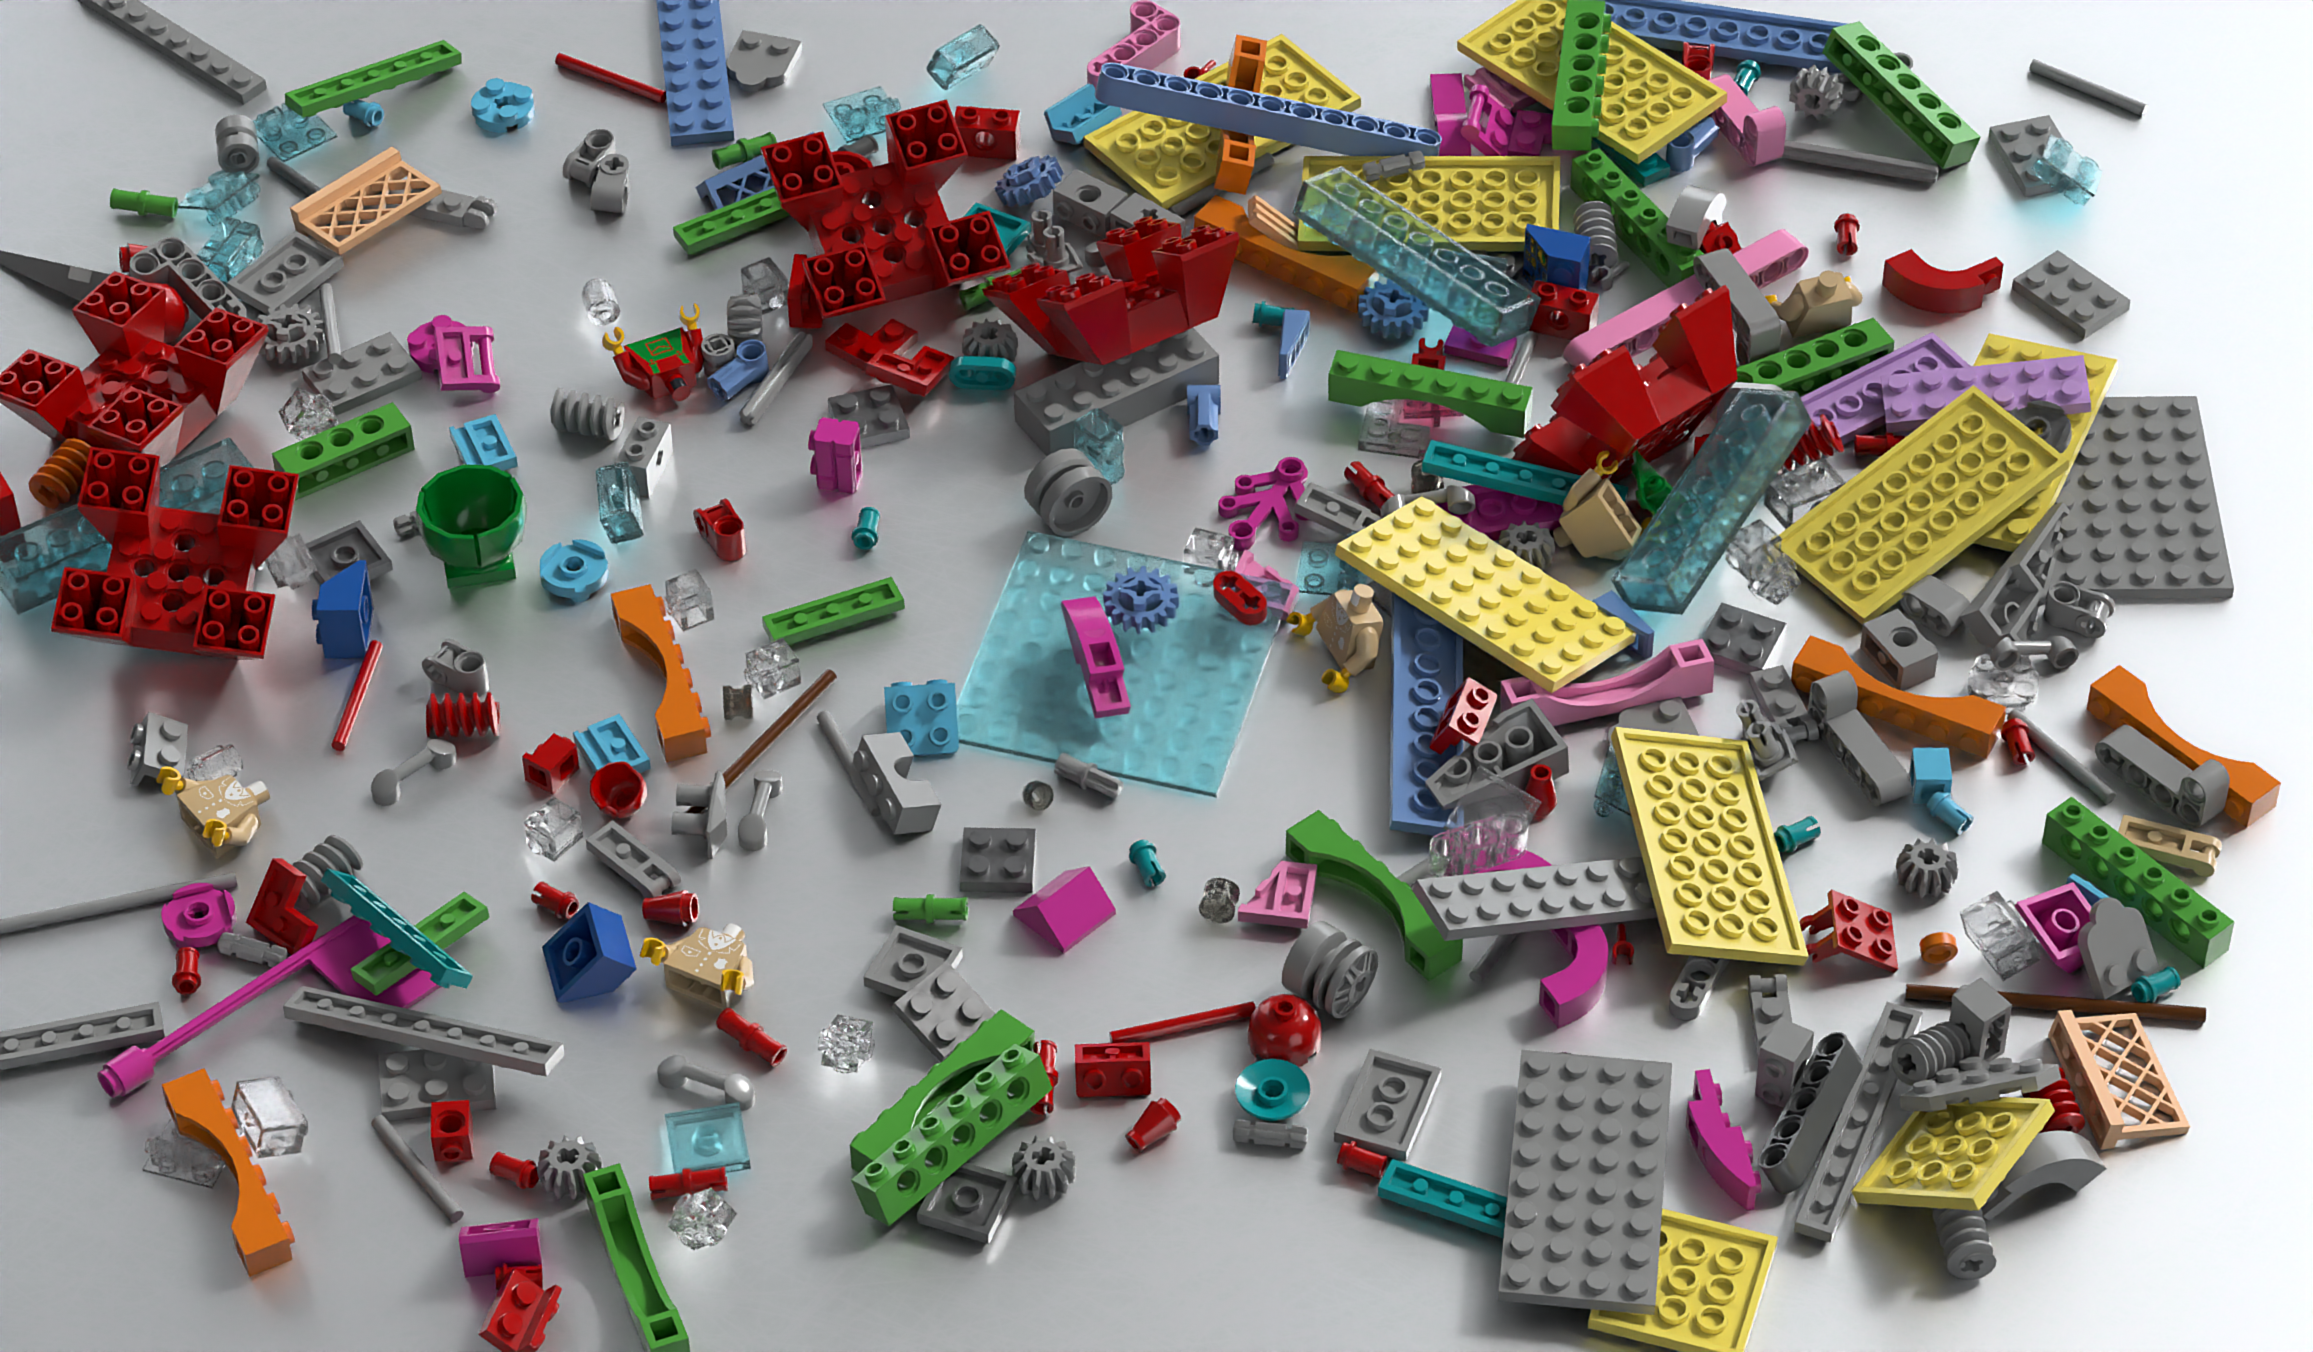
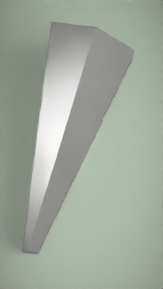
M0 250V265L79 301H82L110 275Z
M2064 502L2057 503L2048 510L1959 616L1979 643L1994 649L2006 637H2009L2011 641H2030L2031 635L2037 632L2039 624L2035 622L2038 608L2045 603L2056 560L2052 558L2055 546L2061 543L2063 534L2059 532L2063 518L2069 515L2070 511ZM2020 655V660L2028 659L2030 655Z

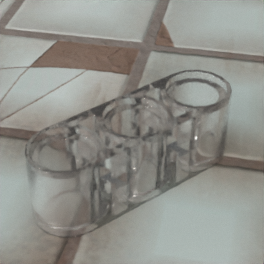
M1507 811L1433 836L1429 844V874L1433 878L1473 874L1522 857L1527 850V818L1519 812Z

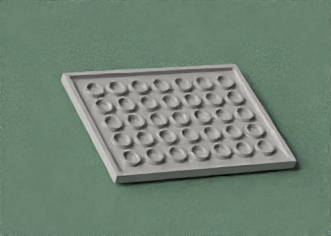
M2197 396L2104 397L2055 504L2064 502L2070 511L2069 515L2063 518L2059 532L2063 534L2061 543L2055 546L2052 558L2056 560L2049 588L2056 582L2065 581L2094 592L2104 593L2112 599L2232 598L2234 584Z

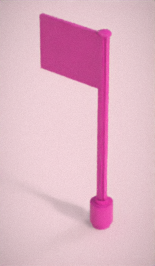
M353 915L148 1049L132 1046L105 1063L103 1070L97 1073V1077L102 1088L110 1097L115 1098L118 1095H127L154 1077L153 1068L156 1067L158 1061L307 964H311L342 995L409 1009L441 986L430 980L432 974L416 968L377 996L354 981L351 968L384 947L391 940L373 932L370 929L371 923L369 921L362 920Z

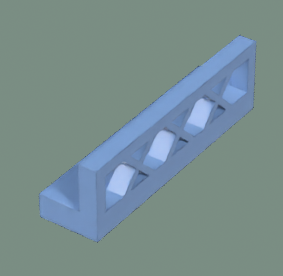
M760 155L703 181L695 188L700 199L708 196L714 209L717 210L724 207L717 194L719 190L729 188L736 191L733 202L735 203L740 201L742 194L751 197L774 188V186L772 185L767 188L768 183L772 181L768 170L766 173L762 172L767 167L763 156ZM753 175L764 179L761 190L757 193L744 188L746 179Z

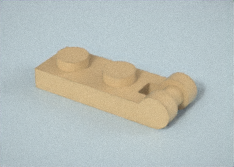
M2124 814L2118 830L2121 835L2154 860L2193 869L2196 874L2202 877L2212 876L2215 872L2217 865L2215 858L2219 856L2222 848L2221 841L2216 837Z

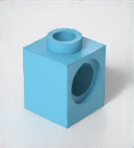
M1927 747L1912 749L1909 773L1913 804H1927L1929 799L1938 791L1943 793L1951 792L1952 772L1949 748Z

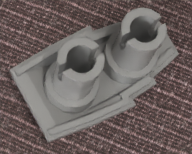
M1041 209L1039 210L1040 219H1038V212L1034 211L1031 215L1033 233L1027 235L1029 245L1026 246L1029 253L1027 258L1031 263H1039L1040 266L1052 265L1053 268L1066 270L1067 273L1083 269V265L1070 243L1064 242V229L1060 226H1052V213Z
M1745 700L1750 710L1749 712L1746 711L1741 702L1736 708V713L1742 721L1743 737L1740 740L1748 742L1759 781L1798 763L1793 744L1786 729H1781L1775 721L1771 722L1762 715L1759 705L1755 700Z
M721 771L715 773L714 782H710L709 786L677 784L676 806L708 807V811L705 814L678 813L674 811L672 815V835L704 836L708 843L707 856H709V859H713L727 837L726 789Z

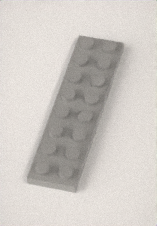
M1642 856L1417 879L1412 890L1444 941L1658 918Z

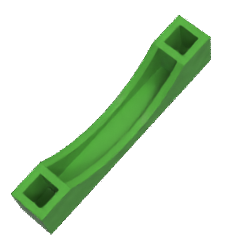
M1341 350L1336 351L1328 373V401L1358 407L1373 402L1393 399L1426 401L1460 412L1480 423L1490 432L1524 438L1532 415L1533 387Z
M1317 810L1286 830L1285 854L1293 862L1316 864L1317 877L1329 878L1348 884L1364 892L1382 906L1391 916L1400 932L1404 945L1405 961L1427 981L1433 980L1462 960L1463 939L1444 941L1411 887L1406 882H1401L1389 872V869L1382 861H1377L1358 840H1353L1335 820L1329 819L1320 810Z
M1002 1009L992 1018L984 1020L973 1035L966 1041L958 1043L953 1052L944 1061L935 1064L925 1078L916 1086L909 1087L896 1104L890 1109L887 1108L882 1111L877 1121L867 1130L859 1132L853 1138L850 1144L852 1169L860 1173L869 1163L889 1149L895 1141L901 1139L918 1125L923 1118L930 1115L951 1095L971 1081L977 1073L983 1071L1014 1044L1034 1052L1035 1031Z
M620 1163L583 1174L589 1210L644 1352H690L689 1337L679 1312L669 1298L655 1267L630 1188Z

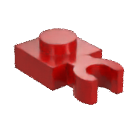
M1421 338L1418 343V353H1413L1411 364L1445 370L1446 356H1443V340L1438 339L1437 346L1429 348L1425 345V338Z

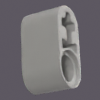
M1932 575L1925 576L1902 593L1904 597L1899 600L1903 611L1908 616L1940 636L1950 635L1964 623L1959 616L1970 604V601L1963 594Z

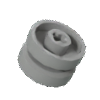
M1070 448L1056 451L1040 461L1027 478L1024 494L1029 505L1042 517L1055 534L1068 537L1085 532L1100 521L1110 506L1112 486L1101 472L1095 469L1082 451Z

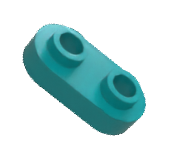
M959 356L951 362L949 371L950 381L962 389L1004 391L1014 385L1016 377L1015 365L1011 361L999 357Z

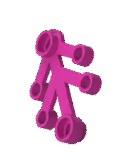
M1286 457L1279 461L1274 471L1252 476L1240 475L1235 479V493L1238 496H1224L1220 498L1218 512L1224 518H1234L1238 515L1239 509L1257 506L1247 520H1237L1230 524L1228 540L1235 550H1249L1254 545L1257 529L1272 510L1279 523V538L1286 542H1291L1298 538L1299 524L1292 519L1283 496L1290 489L1297 502L1304 492L1303 484L1307 481L1308 470L1302 460L1296 457ZM1273 485L1269 490L1255 492V487ZM1294 513L1295 517L1299 520H1309L1299 514Z

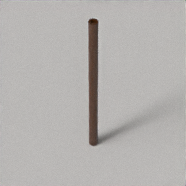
M827 669L722 774L726 790L837 679L836 674L832 670ZM690 806L684 813L703 814L708 807Z

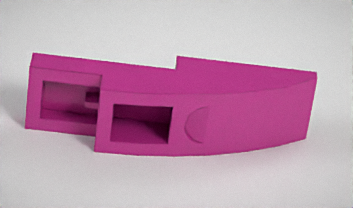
M1095 596L1061 601V608L1076 664L1081 665L1094 718L1129 714L1131 705L1123 679L1124 665L1113 631L1099 601Z
M1710 1069L1696 1070L1693 1086L1694 1101H1688L1686 1128L1691 1143L1700 1161L1719 1187L1744 1209L1754 1210L1756 1194L1761 1193L1762 1185L1759 1171L1752 1170L1753 1148L1751 1141L1744 1140L1741 1126L1730 1127L1728 1114L1721 1112V1087L1719 1083L1714 1084Z

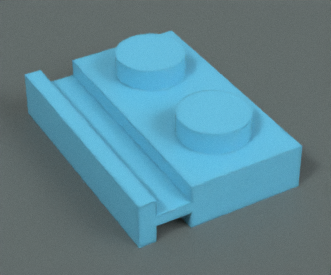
M496 414L463 423L464 427L455 429L454 426L449 427L450 437L463 464L491 465L502 471L518 467L517 457Z
M620 714L587 726L588 730L579 733L578 730L573 732L574 743L594 773L608 763L620 761L629 763L639 773L651 769L649 757Z

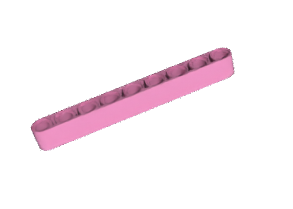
M1780 229L1739 250L1733 256L1760 290L1800 268L1808 258L1809 250L1785 229ZM1694 274L1575 337L1567 344L1563 357L1574 368L1583 363L1587 367L1594 363L1593 359L1605 349L1610 348L1611 351H1614L1625 345L1631 358L1653 347L1652 344L1660 335L1658 329L1672 319L1669 315L1675 308L1683 303L1690 306L1695 303V298L1705 290Z

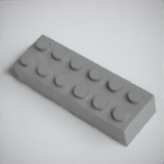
M1191 328L1105 365L1082 361L1015 391V422L1046 456L1061 449H1076L1187 399V385H1218L1219 354L1194 328Z

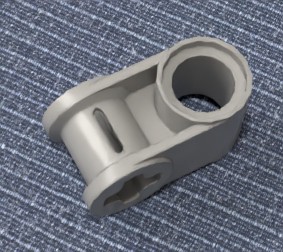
M596 129L588 133L580 145L567 156L563 165L564 178L568 180L575 178L585 182L587 187L592 188L602 158L609 154H616L613 134L605 129Z
M609 154L602 158L596 180L592 185L591 210L625 213L630 190V180L627 177L629 161L625 156Z
M2060 581L2052 584L2049 588L2044 618L2054 627L2077 632L2088 638H2100L2106 632V620L2112 616L2115 610V603L2112 598L2104 593L2094 592L2075 586L2070 582ZM2098 602H2100L2099 609L2096 610V605ZM2094 620V621H2095L2094 627H2093V628H2090V625H2091L2092 621Z
M445 639L441 644V649L436 654L428 656L422 661V668L432 681L463 693L465 697L472 698L473 692H477L480 697L489 690L490 682L484 656L453 639Z

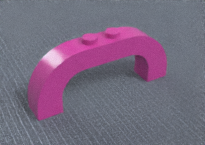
M1484 845L1468 848L1448 856L1446 877L1552 865L1540 856L1524 849L1505 845ZM1599 924L1550 929L1573 960L1564 970L1540 980L1539 1004L1558 1029L1580 1019L1591 1011L1604 992L1608 966V943Z

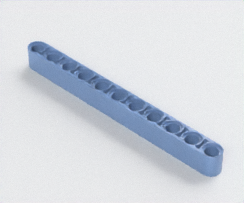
M1110 62L1102 65L1095 90V98L1106 105L1348 156H1397L1401 154L1408 156L1409 152L1418 150L1423 153V156H1437L1442 141L1441 136L1437 132L1423 127Z

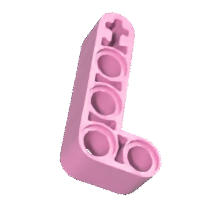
M1140 0L1134 2L1130 7V35L1088 63L1087 84H1093L1096 90L1100 70L1105 63H1119L1153 70L1175 55L1181 47L1179 18L1152 1Z
M1728 74L1709 79L1708 81L1727 92V103L1708 116L1713 118L1719 130L1746 163L1754 167L1781 158L1784 153L1786 121L1781 109L1773 106L1759 111Z

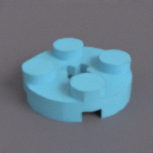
M499 78L488 80L486 87L478 90L471 100L472 115L475 117L476 124L490 132H507V127L517 125V129L522 128L532 120L535 114L532 89L517 83L504 82Z
M581 539L572 540L573 545L562 547L560 542L551 546L540 559L541 585L544 589L554 595L571 598L575 602H583L588 600L592 593L599 590L606 583L609 576L608 561L605 558V552L600 546ZM577 566L580 567V569L577 571H568V569H575Z

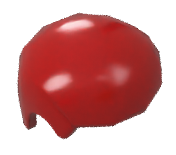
M624 761L612 762L598 769L590 781V796L600 811L614 819L630 817L641 809L647 798V786L642 775L633 769L629 763Z

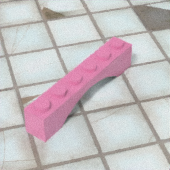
M1703 639L1669 645L1656 657L1620 676L1589 683H1568L1552 694L1525 676L1501 681V713L1532 698L1552 726H1558L1619 713L1627 708L1676 697L1684 699L1712 693L1714 659Z

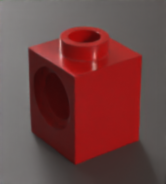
M469 1100L431 1102V1143L435 1162L473 1159V1119Z

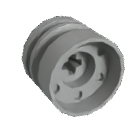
M1317 921L1311 924L1292 946L1282 970V984L1285 989L1305 1000L1313 999L1316 1007L1325 1009L1331 1016L1343 1018L1350 1014L1367 994L1378 968V955L1375 950L1368 946H1362L1361 942L1356 939L1347 940L1344 932L1327 922Z

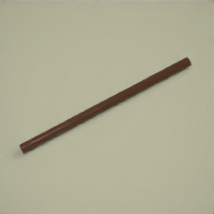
M1906 984L1905 999L1952 1002V996L1958 988ZM1997 991L2012 1004V1007L2055 1011L2072 1010V1012L2105 1015L2136 1013L2138 1017L2194 1022L2206 1021L2205 1007Z

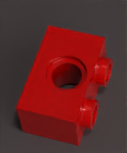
M972 106L956 107L954 119L968 157L1017 160L1021 141L1020 110Z
M1536 280L1526 303L1525 330L1573 340L1575 337L1596 327L1598 322L1599 294Z

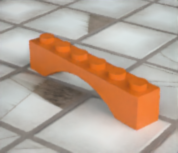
M1236 34L1228 62L1226 86L1259 93L1265 64L1266 40ZM1221 129L1215 189L1246 195L1255 160L1256 145L1253 135Z
M1215 195L1194 216V228L1209 225L1210 228L1224 227L1227 231L1238 232L1240 240L1234 259L1356 314L1358 313L1359 296L1364 295L1366 287L1374 289V282L1379 281V267L1352 255H1315L1300 252L1275 242L1249 224V218L1242 206L1218 195Z
M651 584L611 593L613 618L622 642L638 649L649 657L660 669L667 683L663 700L655 713L657 739L666 763L707 753L706 738L711 737L710 725L707 717H700L699 713H702L700 698L697 692L691 693L690 689L693 688L691 674L688 668L682 669L681 665L684 664L682 650L679 644L673 645L672 641L675 640V634L671 621H665L663 618L666 616V610L662 597L655 596Z
M1810 635L1793 661L1791 681L1796 689L1810 693L1812 682L1846 670L1852 675L1857 685L1858 699L1856 709L1859 712L1929 737L1935 741L1959 748L1968 753L1987 759L2001 735L2006 714L2005 706L1975 695L1930 697L1895 689L1863 671L1849 657L1843 647Z
M2121 665L2116 666L2090 685L2086 709L2094 717L2101 719L2114 730L2122 725L2133 727L2192 771L2209 759L2220 762L2230 777L2227 799L2223 810L2231 818L2236 819L2248 828L2276 807L2281 785L2280 781L2253 762L2237 761L2217 756L2181 738L2165 724L2155 711L2148 696L2146 684Z
M205 1068L162 1084L166 1107L179 1134L196 1140L212 1150L228 1166L237 1181L239 1199L231 1229L235 1249L249 1277L293 1260L290 1244L295 1243L292 1229L288 1221L281 1223L278 1214H281L278 1201L273 1192L267 1194L263 1187L267 1185L262 1168L259 1164L252 1165L249 1159L253 1154L245 1135L238 1137L235 1131L239 1128L232 1108L225 1109L222 1104L225 1098L218 1080L211 1081Z

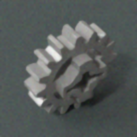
M296 303L292 308H286L285 304H281L280 310L275 311L269 308L268 316H258L259 323L267 325L269 329L258 354L266 353V358L269 361L278 357L279 363L283 364L286 359H291L293 363H296L298 356L308 359L310 358L309 351L318 352V344L325 342L323 320H320L318 312L311 313L309 306L300 310Z

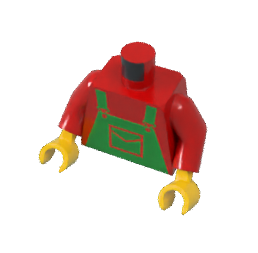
M694 303L693 305L695 313L693 317L685 316L683 306L680 308L679 319L687 326L688 331H684L683 327L625 345L624 350L621 346L624 340V332L621 328L615 327L613 331L617 339L616 342L609 339L607 332L604 333L602 345L605 349L613 351L615 356L612 358L622 380L626 384L645 391L652 399L671 395L673 400L679 402L689 397L691 393L690 388L697 384L696 374L701 372L704 363L701 352L702 332L701 328L697 329L696 324L700 314L697 304Z

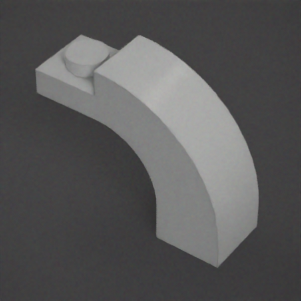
M1693 185L1687 186L1678 197L1666 223L1667 242L1699 250L1711 222L1713 221L1715 226L1722 224V212L1726 205L1724 194Z
M2070 1131L2038 1133L2026 1148L2024 1154L2019 1157L2006 1174L2005 1179L2000 1182L1987 1199L1985 1205L1981 1207L1982 1217L1989 1221L1992 1220L2020 1196L2044 1184L2062 1183L2078 1192L2107 1168L2091 1143L2081 1135Z

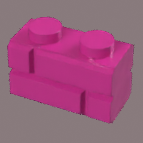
M823 417L819 419L816 430H811L809 435L808 448L814 451L810 464V473L816 475L818 489L829 491L838 489V492L853 494L857 492L863 474L859 424L855 421L842 420L838 422V419Z

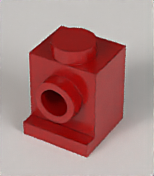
M555 733L544 743L538 745L532 755L526 752L522 756L525 781L552 795L580 769L577 745L569 738L561 737Z

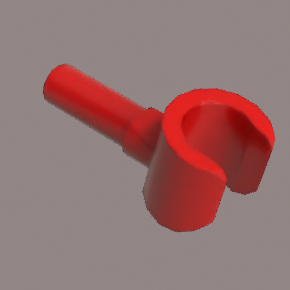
M1210 60L1201 69L1195 66L1189 67L1184 71V77L1195 79L1211 71L1216 66V62Z
M1619 924L1616 927L1617 943L1614 944L1612 949L1611 962L1613 965H1616L1617 956L1623 954L1629 958V965H1632L1634 947L1626 941L1625 925Z

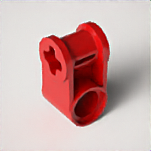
M1684 42L1682 65L1706 80L1711 79L1715 44L1693 46L1689 45L1688 42Z
M727 498L721 499L719 504L705 510L698 508L693 511L694 521L699 533L708 541L720 559L735 561L746 554L747 548L743 521L736 514Z

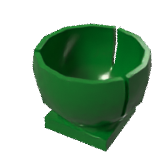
M463 464L437 473L421 488V492L419 491L415 523L431 555L444 562L448 589L516 578L512 551L522 542L527 514V503L516 479L512 478L511 474L491 465Z

